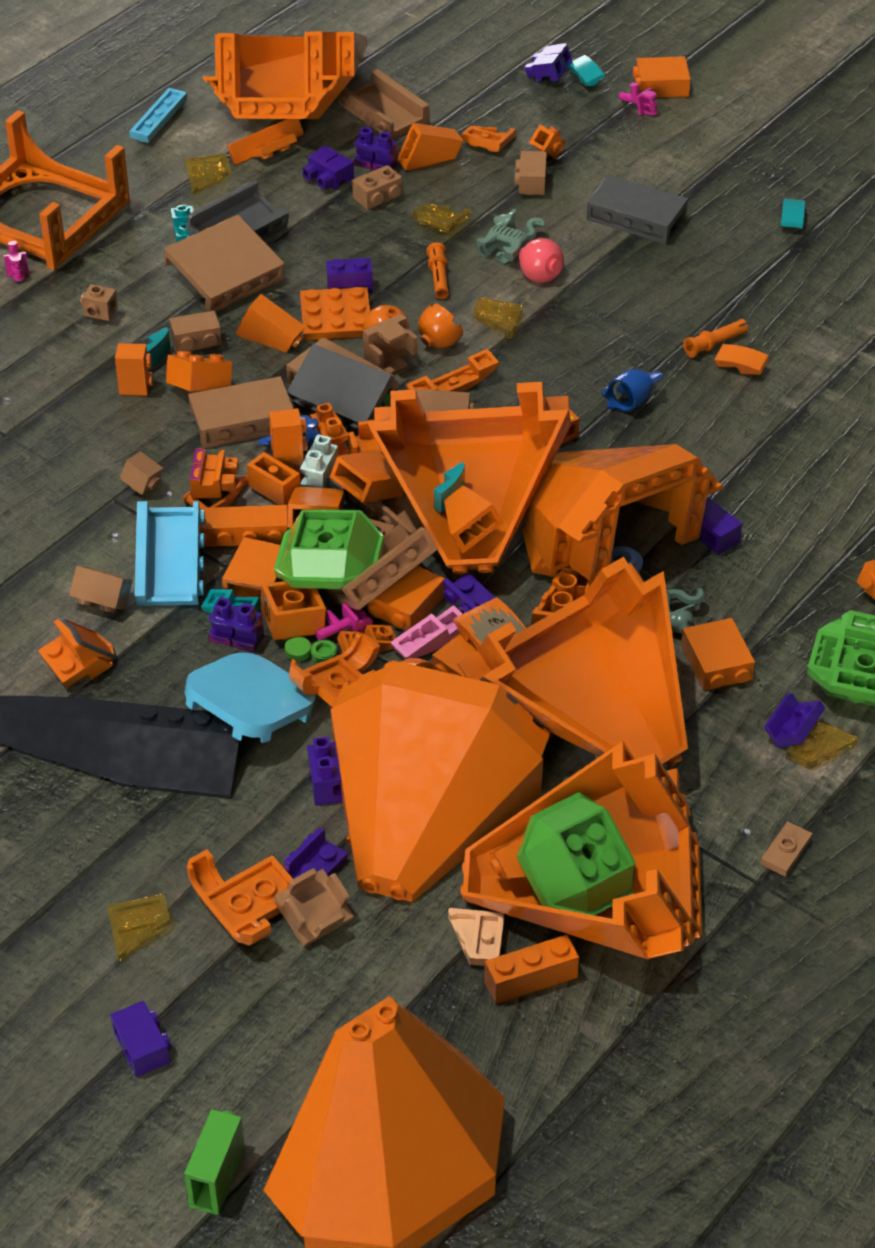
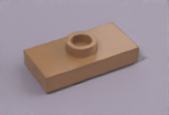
M787 821L761 858L760 865L786 877L811 841L813 833Z

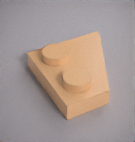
M449 908V921L469 965L485 966L486 960L500 956L505 914Z

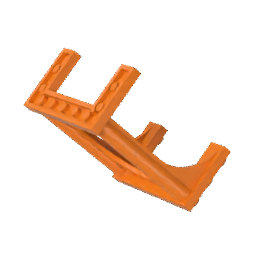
M17 110L5 120L10 158L0 165V195L22 184L49 182L101 199L65 232L63 230L60 204L52 202L39 214L43 239L13 229L0 222V243L8 246L9 242L16 241L18 250L46 260L47 268L55 271L130 202L124 147L116 145L104 156L107 180L67 167L51 159L35 144L27 131L25 112ZM24 173L27 174L26 177H24V178H19V177H21Z

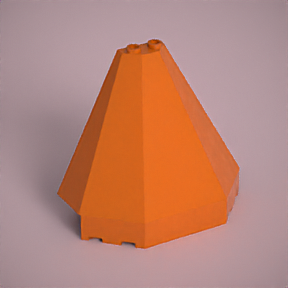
M304 32V37L217 33L215 34V76H202V78L212 86L213 92L222 103L230 108L231 114L235 119H319L354 77L367 47V37L355 32Z
M542 382L517 383V395L520 406L424 412L416 389L390 391L391 406L375 407L374 421L366 423L423 526L437 546L447 568L453 569V574L459 575L467 574L468 570H478L480 573L494 572V566L499 565L572 425L569 413V396L545 397ZM461 462L465 464V487L491 502L503 521L500 526L465 553L460 551L450 533L446 510L440 513L434 509V489L444 483V473Z
M677 444L557 452L523 519L550 573L570 566L587 579L592 580L596 578L601 569L611 563L621 506L637 502L669 512L668 522L677 527L675 541L683 545L699 539L707 495L723 490L724 487L702 465L698 457Z
M622 557L601 569L586 593L580 598L515 634L516 629L510 621L488 634L477 652L457 663L465 677L501 685L507 691L506 697L514 704L520 703L533 716L532 721L542 728L545 727L548 731L597 757H600L621 741H624L635 759L656 754L663 766L667 764L671 768L683 760L681 754L688 749L664 571L644 582L632 563L628 564L625 558Z
M394 660L386 663L378 671L372 670L359 676L358 680L351 684L349 682L343 684L334 706L331 708L332 742H335L340 770L342 803L358 889L368 893L389 896L396 900L413 902L465 859V849L525 809L541 795L542 755L550 732L545 727L539 728L532 721L533 716L520 703L514 704L507 698V691L501 685Z
M621 741L465 849V861L462 863L464 880L463 885H461L463 900L645 959L684 950L685 946H689L696 938L702 936L699 840L697 833H692L688 822V817L691 816L685 793L681 794L679 791L680 776L678 769L666 771L656 754L635 759L624 741ZM578 792L609 811L635 860L633 894L613 899V906L596 915L542 906L527 877L502 878L501 875L497 876L489 863L492 860L490 852L525 833L529 818L532 815Z
M389 996L335 1031L263 1191L300 1236L304 1237L305 1248H420L495 1195L504 1122L505 1097L463 1052Z

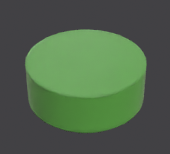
M304 637L289 639L285 643L286 657L289 660L294 659L296 662L307 660L311 655V643Z
M320 640L311 646V659L316 664L337 656V647L329 640Z

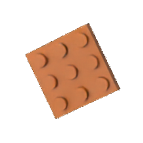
M367 287L300 291L302 324L306 326L303 330L304 341L320 340L323 337L326 339L363 337L362 325L370 312Z

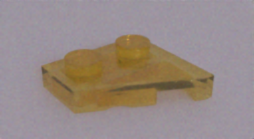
M226 153L184 159L192 194L200 192L231 174Z
M423 203L412 211V219L419 221L423 225H430L442 232L449 233L470 218L471 209L464 208L463 212L451 211V206Z
M479 297L473 310V318L487 324L493 330L501 329L505 332V337L512 339L523 313V305Z
M817 720L803 743L789 747L785 759L811 770L820 765L822 761L838 756V751L846 747L854 748L858 737Z
M164 893L107 905L118 960L128 956L170 925Z

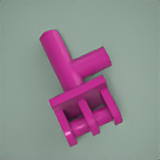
M631 83V94L625 92L619 94L620 100L637 104L638 115L640 116L643 114L656 115L658 113V109L655 108L657 105L655 100L656 92H653L652 88H648L639 94L638 83Z
M11 241L8 243L10 255H3L7 277L13 276L14 281H22L25 279L24 274H29L26 252L19 253L17 242Z
M345 603L342 605L343 619L339 620L331 610H327L325 620L329 623V626L316 631L315 634L320 641L347 628L350 631L362 632L366 629L367 625H372L373 621L370 617H367L364 610L349 608Z

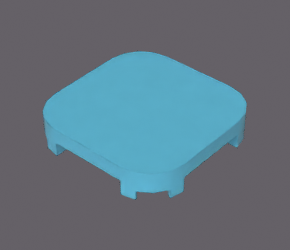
M251 653L230 654L193 671L188 675L184 691L186 696L185 705L191 710L202 706L234 727L232 737L240 741L243 735L260 738L261 743L270 741L273 731L297 719L306 723L311 718L316 696L306 695L290 681L288 672L269 660Z

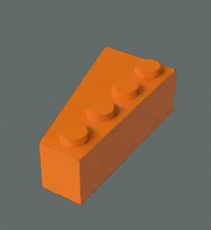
M570 566L562 568L558 576L556 575L552 580V585L548 592H545L542 596L539 606L533 610L531 625L583 596L594 579H587Z

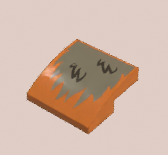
M497 597L453 619L454 624L466 642L471 640L477 650H479L488 634L510 621L516 629L515 634L526 629L514 612Z

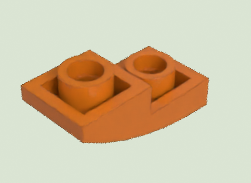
M723 344L714 361L717 367H737L740 374L761 375L769 360V356L751 348Z
M367 625L364 632L340 631L337 637L342 653L350 647L357 633L366 634L381 646L379 653L394 649L391 646V642L396 639L392 627L388 625Z

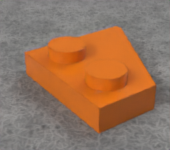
M470 126L462 133L461 138L463 142L471 146H480L487 148L491 152H499L515 138L516 129L509 128L508 133L497 132V127Z

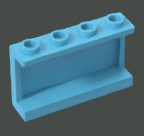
M147 501L137 502L135 599L137 606L199 605V596H204V581L199 580L200 572H204V557H200V548L205 547L204 533H200V525H205V510H200L199 501H193V507L149 508Z

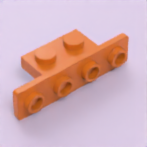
M285 119L227 145L233 164H239L253 157L261 156L262 159L273 156V152L278 149L281 152L291 148L290 144L296 142V138L304 135L299 119Z

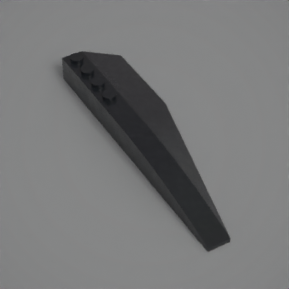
M0 696V747H3V745L13 747L15 752L51 764L59 762L65 764L67 769L76 772L80 769L91 773V777L100 780L105 777L122 787L231 799L247 736L243 735L241 741L232 737L234 727L209 711L87 698Z

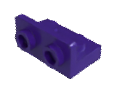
M469 573L454 583L448 578L442 581L445 599L449 604H455L462 614L495 598Z
M792 693L786 694L765 724L764 729L777 748L801 744L826 708L820 700L813 702L805 701L799 704Z
M319 827L313 834H309L305 838L303 844L295 852H291L286 857L284 866L293 879L312 868H315L316 872L323 869L329 877L336 873L348 860V853L325 839V830Z

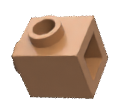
M139 452L126 460L119 479L143 495L149 490H155L159 486L163 467L144 453Z

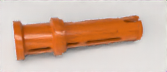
M436 242L430 244L426 250L427 256L430 258L428 260V267L433 273L436 298L445 299L449 296L445 270L448 266V261L445 257L446 247L442 243Z
M740 319L712 332H700L699 336L685 338L683 348L689 357H696L699 352L712 350L718 343L747 333L748 325L741 327L746 321Z

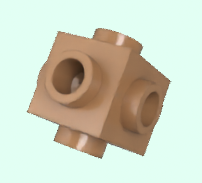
M90 284L80 299L84 316L109 321L118 308L116 289Z

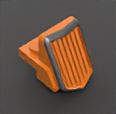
M58 618L53 622L60 636L38 650L42 659L65 688L73 685L86 675L91 680L112 667L113 663L111 660L115 658L113 645L97 632L65 618Z

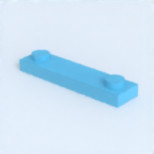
M168 88L129 131L130 138L149 143L185 103L187 92Z

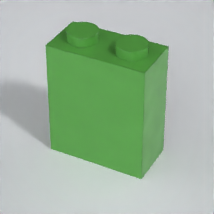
M211 1109L184 1173L189 1207L215 1215L220 1214L245 1152L242 1118L230 1111L220 1112Z

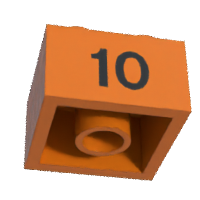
M285 581L261 584V611L274 640L315 635L316 631L325 627L326 607L317 588H293Z

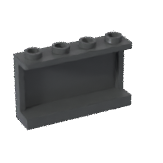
M608 175L587 202L586 220L666 244L670 238L671 227L679 217L685 218L687 215L688 198Z
M254 180L242 185L241 188L225 194L220 199L211 201L206 206L192 211L188 215L186 230L191 235H194L208 227L239 215L264 240L287 227L289 211L285 207L276 210L258 192L259 183Z
M312 344L289 386L287 394L293 399L292 403L302 409L305 406L309 407L313 413H316V406L330 403L334 412L341 420L342 425L344 422L350 424V427L358 432V423L360 421L373 420L374 408L380 407L388 390L396 391L399 384L388 373Z

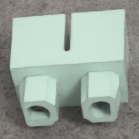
M316 436L311 449L308 451L300 467L301 473L305 475L300 483L301 487H329L327 478L330 476L338 456V445L331 444L330 437Z

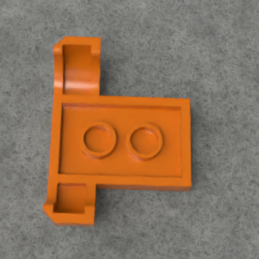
M357 633L350 647L344 653L303 670L297 666L298 662L292 659L289 671L290 681L306 695L318 694L333 707L343 684L347 682L351 684L357 681L359 676L374 662L381 646L368 635Z
M208 849L190 858L187 864L188 877L195 892L234 940L250 946L270 935L271 925L267 920L281 913L273 898L276 894L284 891L288 887L289 882L293 880L273 855L225 882L220 877L213 855Z

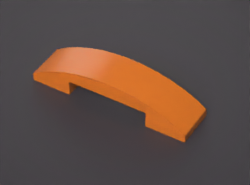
M486 349L467 357L468 365L433 380H430L426 375L406 384V388L408 390L426 389L464 392L488 377L499 366V361Z

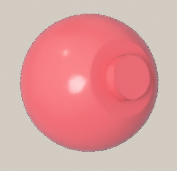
M538 238L532 240L519 252L521 270L533 282H550L557 278L563 269V252L550 239Z

